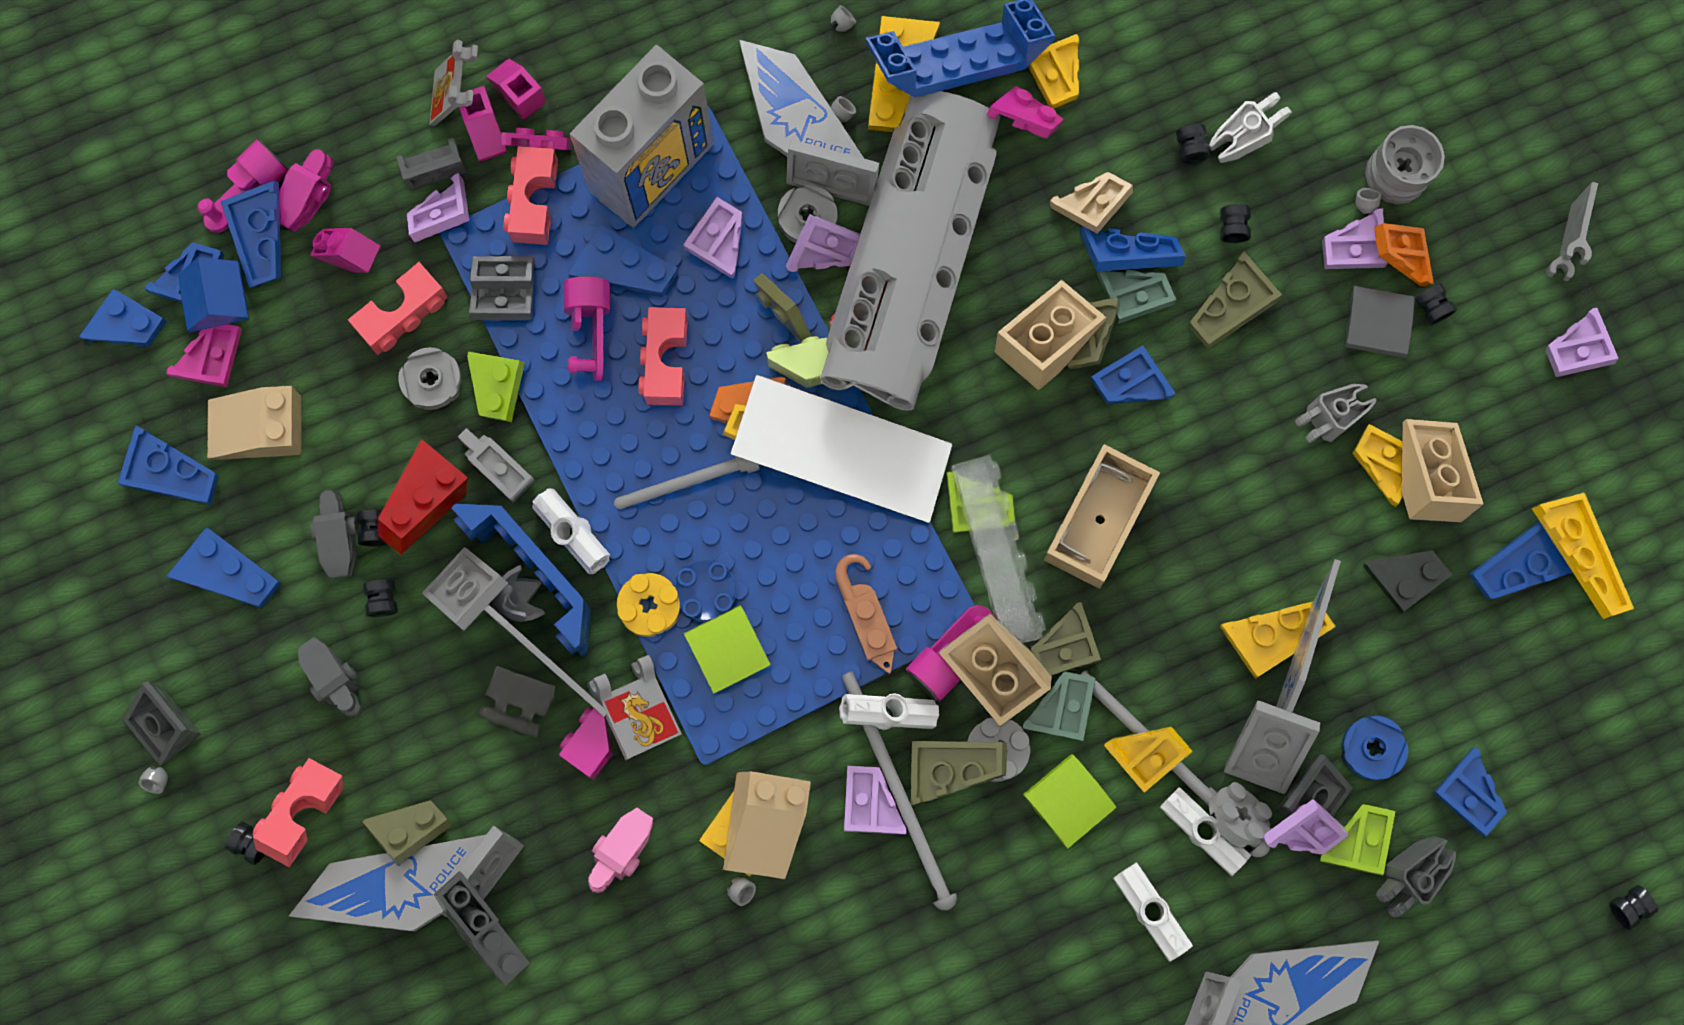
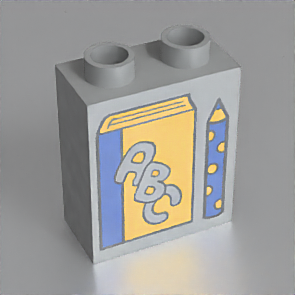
M657 44L570 133L589 192L632 229L714 145L704 83Z

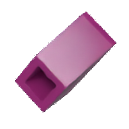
M510 59L486 76V79L523 121L546 103L542 88L523 66Z
M484 86L472 89L474 91L473 102L470 106L459 107L479 162L508 153L506 146L501 145V131Z
M352 228L322 229L313 240L314 248L310 256L354 273H368L380 245Z
M589 706L580 717L579 722L582 724L575 734L570 732L560 745L562 751L559 755L594 780L613 753L606 717Z

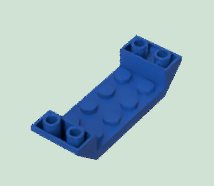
M1018 0L1004 4L1002 22L904 47L894 31L866 38V44L887 81L915 98L1025 70L1055 40L1056 35L1033 0Z
M455 504L452 509L458 516L453 520L471 541L477 537L484 544L498 532L510 547L515 543L518 545L514 548V551L530 569L535 566L538 568L534 573L550 592L555 589L558 591L554 596L568 613L554 624L560 631L556 637L572 655L578 652L584 658L588 654L592 610L580 594L502 506Z

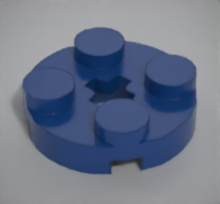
M1369 716L1359 719L1347 728L1342 738L1341 757L1344 764L1357 776L1371 781L1384 780L1403 768L1408 757L1407 742L1405 743L1404 736L1402 735L1403 731L1395 722L1382 716ZM1374 740L1379 741L1378 747L1382 749V754L1371 756L1367 743H1373Z

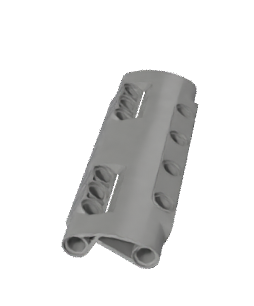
M943 91L915 98L910 95L902 123L893 131L827 337L826 346L829 353L820 376V381L825 386L836 390L856 386L897 409L907 411L914 409L921 383L929 376L934 366L995 161L996 150L992 146L999 126L1000 116L998 114L996 119L988 117L987 113L990 108L971 99ZM934 126H935L936 128H935L934 135H933V138H932V141H931V144H930V147H929V151H928V154H927V157H926V160H925V164H924V167H923V170H922V173H921V176H920V180H919V183H918V186H917L916 191H914L915 186H916V182H917V179H918V176H919V173H920V170H921V166H922V163H923V160H924V157H925V154H926V150H927V147H928V144H929V141H930V138H931V134H932L933 128H934ZM887 281L886 289L881 301V305L867 346V350L864 351L872 327V323L877 311V307L882 295V291L885 282Z

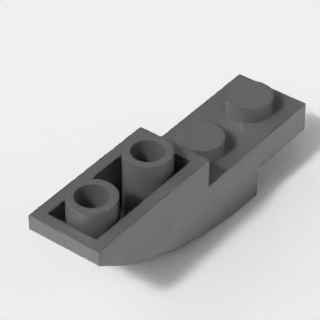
M457 872L434 893L436 900L474 954L483 960L501 984L507 986L530 964L497 922L499 919L462 872Z

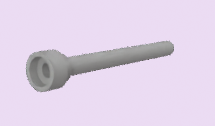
M736 456L735 459L617 497L614 500V506L617 509H624L741 470V473L747 471L749 474L760 470L758 463Z

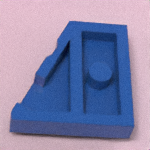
M193 242L182 252L178 259L173 260L164 268L166 272L154 283L150 281L146 285L145 290L150 294L182 303L178 274L198 257L223 260L224 254L220 250Z
M113 289L79 337L89 343L105 341L118 345L132 343L135 346L150 347L167 321Z
M1143 345L1091 376L1090 379L1107 405L1167 400L1173 398L1176 394Z
M1473 747L1433 794L1482 837H1486L1507 811L1501 798L1495 792V784L1491 775L1486 773L1479 757L1481 756L1479 749Z

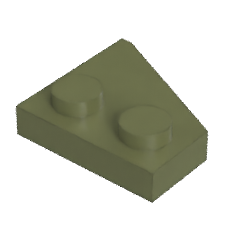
M763 273L753 279L758 290L755 295L759 302L765 308L770 307L776 318L789 329L800 343L802 340L812 337L797 305Z
M1081 602L1077 603L1030 649L1051 676L1101 660Z
M431 800L362 821L368 832L397 866L451 827L448 819Z

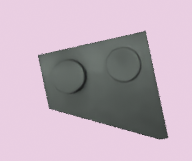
M1433 550L1371 560L1363 565L1400 613H1403L1452 576V573Z

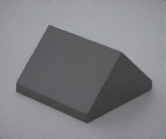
M149 681L142 683L122 718L160 767L201 735L164 688Z
M1319 754L1309 760L1275 810L1285 818H1288L1300 806L1314 799L1333 817L1353 787L1325 755Z

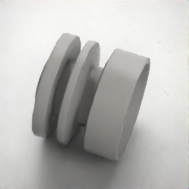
M1415 125L1398 127L1389 133L1368 160L1365 171L1368 186L1379 191L1381 199L1385 202L1404 204L1413 201L1421 195L1442 170L1445 158L1442 144L1433 133L1423 127Z

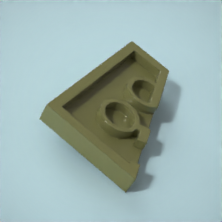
M1243 252L1232 270L1228 271L1222 279V283L1213 295L1209 296L1190 321L1189 328L1204 346L1210 349L1279 302L1282 294L1251 258Z
M912 741L911 806H917L1006 776L1007 743Z

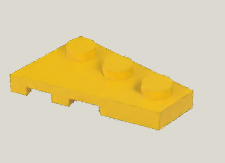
M1312 602L1263 615L1252 616L1235 622L1223 623L1219 627L1256 679L1295 653ZM1325 613L1319 637L1336 627L1327 613Z

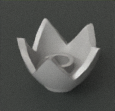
M521 565L502 576L508 584L491 601L492 607L497 613L506 619L517 622L533 620L545 614L542 609L529 604L542 582L536 579L517 578L522 570Z

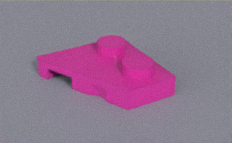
M1017 86L991 105L987 116L996 119L998 114L1014 119L1012 126L1028 130L1046 139L1059 129L1064 120L1056 114L1053 108L1043 105L1034 99L1028 91Z
M516 128V133L502 132L501 145L571 150L572 140L571 138L564 137V131L546 130V136L534 135V129Z
M227 324L201 330L198 338L191 341L184 349L185 355L174 367L171 365L167 369L166 374L172 378L227 387L242 329L239 326Z

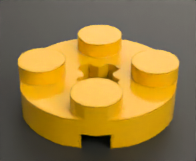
M654 573L635 574L623 585L618 594L617 612L629 631L638 636L653 637L668 631L677 622L680 615L678 592L673 584L661 575ZM653 597V602L657 605L656 610L650 609L648 613H644V607L641 605L642 600Z

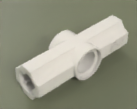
M550 488L538 494L533 500L532 508L551 529L553 540L559 545H564L588 574H595L598 570L604 568L610 561V554L591 533L589 522L584 518L577 517L554 489Z
M895 693L889 694L886 697L845 694L839 707L840 718L843 720V724L873 725L882 730H887L891 727L933 729L936 727L939 717V707L936 705L935 700L904 698ZM886 707L892 711L893 717L887 713Z
M1180 787L1159 807L1189 836L1193 844L1201 847L1230 876H1233L1251 857L1243 847H1238L1225 839L1215 826L1218 820L1213 816H1209ZM1200 823H1206L1212 828L1213 834L1210 840L1202 839L1198 835L1197 828Z
M1137 862L1113 878L1136 912L1138 921L1146 927L1169 962L1193 946L1169 911L1168 904L1160 898ZM1148 903H1155L1160 909V916L1156 921L1149 920L1145 915V908Z

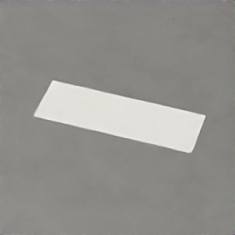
M756 375L731 454L929 523L952 443Z

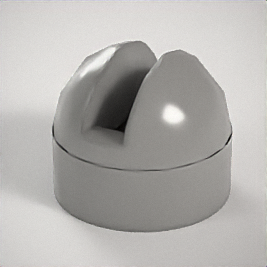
M840 5L831 16V25L833 26L838 23L839 25L835 30L846 32L856 24V20L845 7Z
M838 96L831 105V109L840 123L847 122L856 113L855 106L842 96Z
M1372 188L1359 189L1356 194V207L1363 214L1373 213L1380 205L1381 193Z
M149 767L143 772L138 784L147 792L160 794L163 792L168 781L167 772L161 767Z
M744 877L732 879L731 882L733 884L731 887H727L728 896L739 906L748 904L755 894V884Z

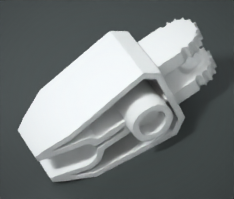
M1276 92L1258 104L1252 101H1245L1217 130L1209 144L1211 151L1226 142H1233L1232 145L1218 156L1220 163L1239 159L1272 141L1273 128L1292 113L1288 107H1285L1269 119L1266 117L1264 112L1276 105L1280 100V96Z

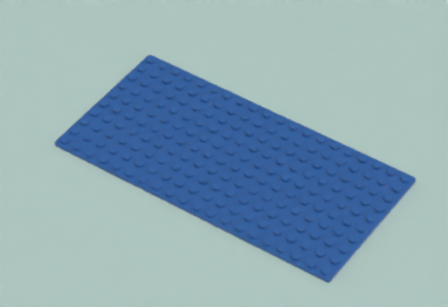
M709 106L707 107L714 145L634 229L589 192L580 164L557 174L555 189L541 188L536 190L530 197L529 202L532 204L548 206L552 216L548 245L512 243L508 232L504 231V217L506 213L510 214L511 206L507 198L469 216V221L440 232L470 296L472 292L470 276L473 256L534 257L532 320H483L500 357L520 360L525 363L518 393L579 517L589 522L591 533L610 554V561L604 568L617 594H619L623 585L635 574H658L667 578L674 586L678 572L687 564L700 559H711L721 562L734 576L737 594L731 609L741 605L771 664L770 666L713 693L684 635L685 632L705 622L693 620L680 610L677 622L668 631L653 637L638 636L647 655L650 656L660 682L699 761L703 765H709L843 697L845 694H849L841 677L846 673L853 671L859 687L887 674L872 661H867L835 577L836 566L843 557L857 554L867 559L871 565V569L866 570L862 564L852 563L847 568V575L852 586L858 584L868 585L876 593L897 646V651H894L891 672L912 662L926 647L931 648L968 608L974 606L931 522L928 523L761 464H758L760 470L749 474L747 471L741 473V470L624 509H617L614 506V500L617 497L736 458L735 455L731 454L735 440L722 435L727 424L712 420L709 417L718 387L753 382L756 375L767 379L784 377L786 378L785 385L874 416L862 392L856 386L843 390L832 389L824 384L805 388L769 367L766 352L772 351L771 349L777 345L789 344V346L801 343L776 318L770 307L765 308L757 299L755 294L758 290L753 279L761 273L797 305L812 337L817 336L819 339L827 338L829 330L798 272L788 271L785 267L789 255ZM716 197L735 207L743 214L736 273L733 279L686 251L683 246ZM599 225L677 267L678 274L663 297L610 285V313L603 315V377L601 381H594L593 372L577 371V373H570L567 369V362L571 356H577V359H593V317H581L579 331L571 330V315L564 313V281L569 279L568 274ZM649 307L686 308L688 316L687 346L672 347L663 354L661 359L662 363L666 366L683 368L685 375L683 406L646 405L644 395H639V377L645 376V365H641L640 353L641 347H646L647 336L642 335L643 317H648ZM653 597L642 600L641 605L644 607V613H648L650 609L656 610L657 605L653 602ZM888 663L884 664L885 668L890 666Z

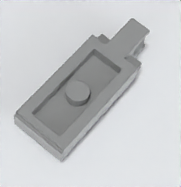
M467 428L458 436L460 441L469 449L464 454L469 462L511 502L514 503L535 482L532 476L490 437L487 438L483 435L478 439Z

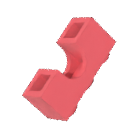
M518 146L517 157H512L511 174L514 175L513 185L508 186L507 200L508 203H511L510 214L506 213L504 217V231L508 232L512 243L548 245L552 216L548 206L535 205L529 201L531 195L538 189H555L558 159L554 149Z
M420 262L396 280V283L404 293V302L397 310L392 312L382 311L371 300L348 319L353 328L377 355L382 351L386 352L393 348L399 337L405 332L415 330L420 325L421 319L429 313L438 311L448 298L443 288Z
M649 307L648 317H643L642 335L647 336L646 347H641L640 353L641 365H645V376L639 377V395H644L646 405L683 406L685 375L683 368L666 366L662 363L661 359L668 349L687 346L688 316L686 308Z
M310 758L303 767L298 766L290 779L291 784L285 793L280 792L276 796L271 806L272 811L266 819L262 818L256 824L252 833L256 850L288 867L291 866L308 841L306 829L293 821L294 816L305 808H314L327 814L344 789L342 775Z

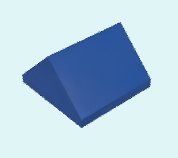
M198 257L178 274L186 327L189 333L249 320L240 263L238 261Z

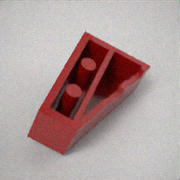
M421 439L378 517V536L402 555L449 512L455 504L467 495L468 477Z

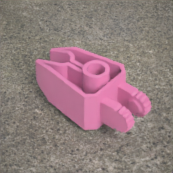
M636 808L621 817L607 837L603 835L600 837L592 849V852L595 853L594 861L597 863L588 877V883H590L588 885L592 892H596V894L604 892L615 877L622 880L625 875L630 877L640 863V860L637 858L649 841L653 825L652 817Z

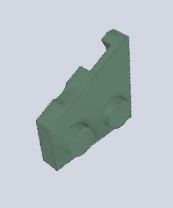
M1126 270V273L1097 271V276L1107 299L1118 297L1120 300V307L1116 316L1118 324L1167 308L1176 303L1175 295L1165 273L1149 272L1144 274L1135 270Z
M1063 672L1035 711L1024 722L1023 729L1084 741L1096 678Z

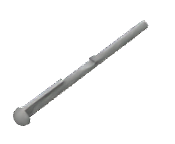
M1086 670L1080 674L1092 677ZM1097 680L1095 681L1093 695L1133 734L1149 731ZM1180 762L1172 771L1209 806L1211 798L1217 792L1212 787L1208 788ZM1264 840L1258 846L1253 847L1249 854L1254 857H1263L1269 852L1270 846Z
M853 671L841 676L849 694L863 695ZM863 725L930 882L937 892L938 901L933 902V904L940 910H949L956 904L957 894L953 893L950 895L878 728L873 725Z

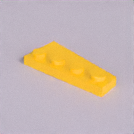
M882 16L880 34L894 31L904 47L935 39L940 28V22ZM877 62L868 130L893 132L902 123L910 95L890 84Z
M1585 493L1543 503L1532 508L1601 617L1606 619L1633 610L1631 600Z

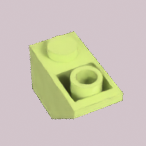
M814 336L801 341V344L789 346V344L777 345L771 349L772 351L766 352L768 365L773 370L805 388L821 385L820 376L829 353L826 346L827 338L819 339V337Z

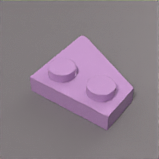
M459 173L450 178L453 184L440 194L435 190L423 203L407 213L409 235L414 242L469 221L464 180Z
M716 197L683 244L684 249L733 279L736 273L743 220L742 212Z
M1377 209L1371 215L1359 221L1357 219L1348 224L1344 229L1336 230L1323 238L1324 269L1386 267L1388 262L1379 257L1374 231L1375 226L1384 223L1383 209Z
M809 214L785 267L788 271L796 272L799 268L814 267L815 269H825L833 265L838 267L850 266L860 234Z
M1598 308L1590 310L1582 320L1573 324L1564 335L1555 339L1545 350L1556 377L1612 365L1619 359Z
M847 766L844 831L906 835V827L899 815L880 768Z
M1312 799L1264 834V839L1268 846L1273 848L1278 843L1288 844L1290 850H1307L1311 853L1323 855L1349 835L1335 818Z

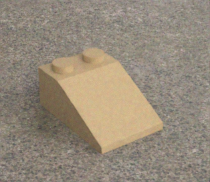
M1061 280L997 333L995 353L1036 389L1040 390L1063 370L1105 322L1106 316Z
M292 386L261 387L208 400V460L301 455V395Z
M1406 419L1403 422L1402 495L1409 519L1462 522L1483 505L1458 423Z
M988 614L939 651V654L999 726L1051 689L1052 676L1033 653L991 614Z
M752 771L737 773L723 870L780 879L786 878L807 813L810 781Z

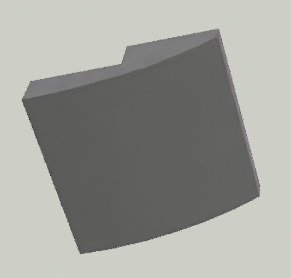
M473 256L470 276L472 287L469 309L470 319L532 320L534 257Z
M1354 286L1350 298V316L1346 324L1345 347L1406 358L1412 331L1414 296Z

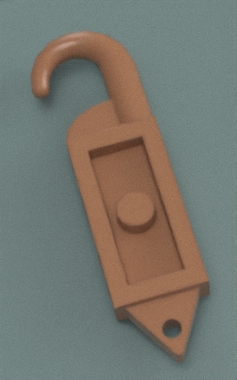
M857 554L847 555L836 566L835 577L867 661H872L887 674H891L894 651H897V646L876 593L868 585L858 584L852 586L847 575V568L852 563H860L866 570H870L871 565L863 556ZM888 663L890 666L885 668L884 664Z

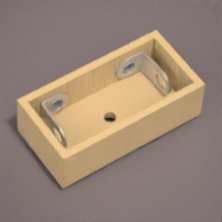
M1104 444L1067 516L1059 527L1044 561L1100 589L1160 472ZM1096 517H1103L1104 523L1098 524Z

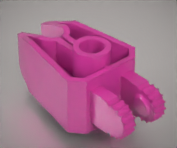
M314 149V151L309 153L310 156L306 158L302 166L295 163L290 167L279 190L280 224L293 232L298 231L312 220L330 194L331 184L326 180L331 173L334 161L322 150Z

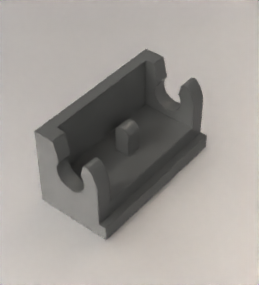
M454 138L448 139L449 145L406 159L402 154L396 156L402 178L409 191L449 179L458 173L460 175L467 173Z

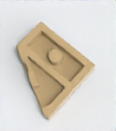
M1107 172L1096 177L1092 182L1083 183L1075 187L1074 193L1061 199H1059L1058 195L1050 200V207L1098 234L1133 193V185Z

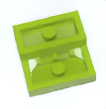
M741 605L684 633L713 693L771 665Z
M1073 754L1069 755L1023 794L1036 813L1048 824L1066 848L1072 846L1117 808Z

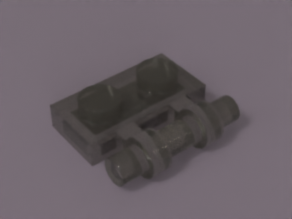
M496 666L485 696L497 701L493 708L481 705L477 717L488 720V724L496 727L502 725L514 729L515 734L521 736L528 734L537 738L541 731V725L532 723V718L534 714L547 717L557 687ZM507 705L523 709L521 716L518 718L505 713Z

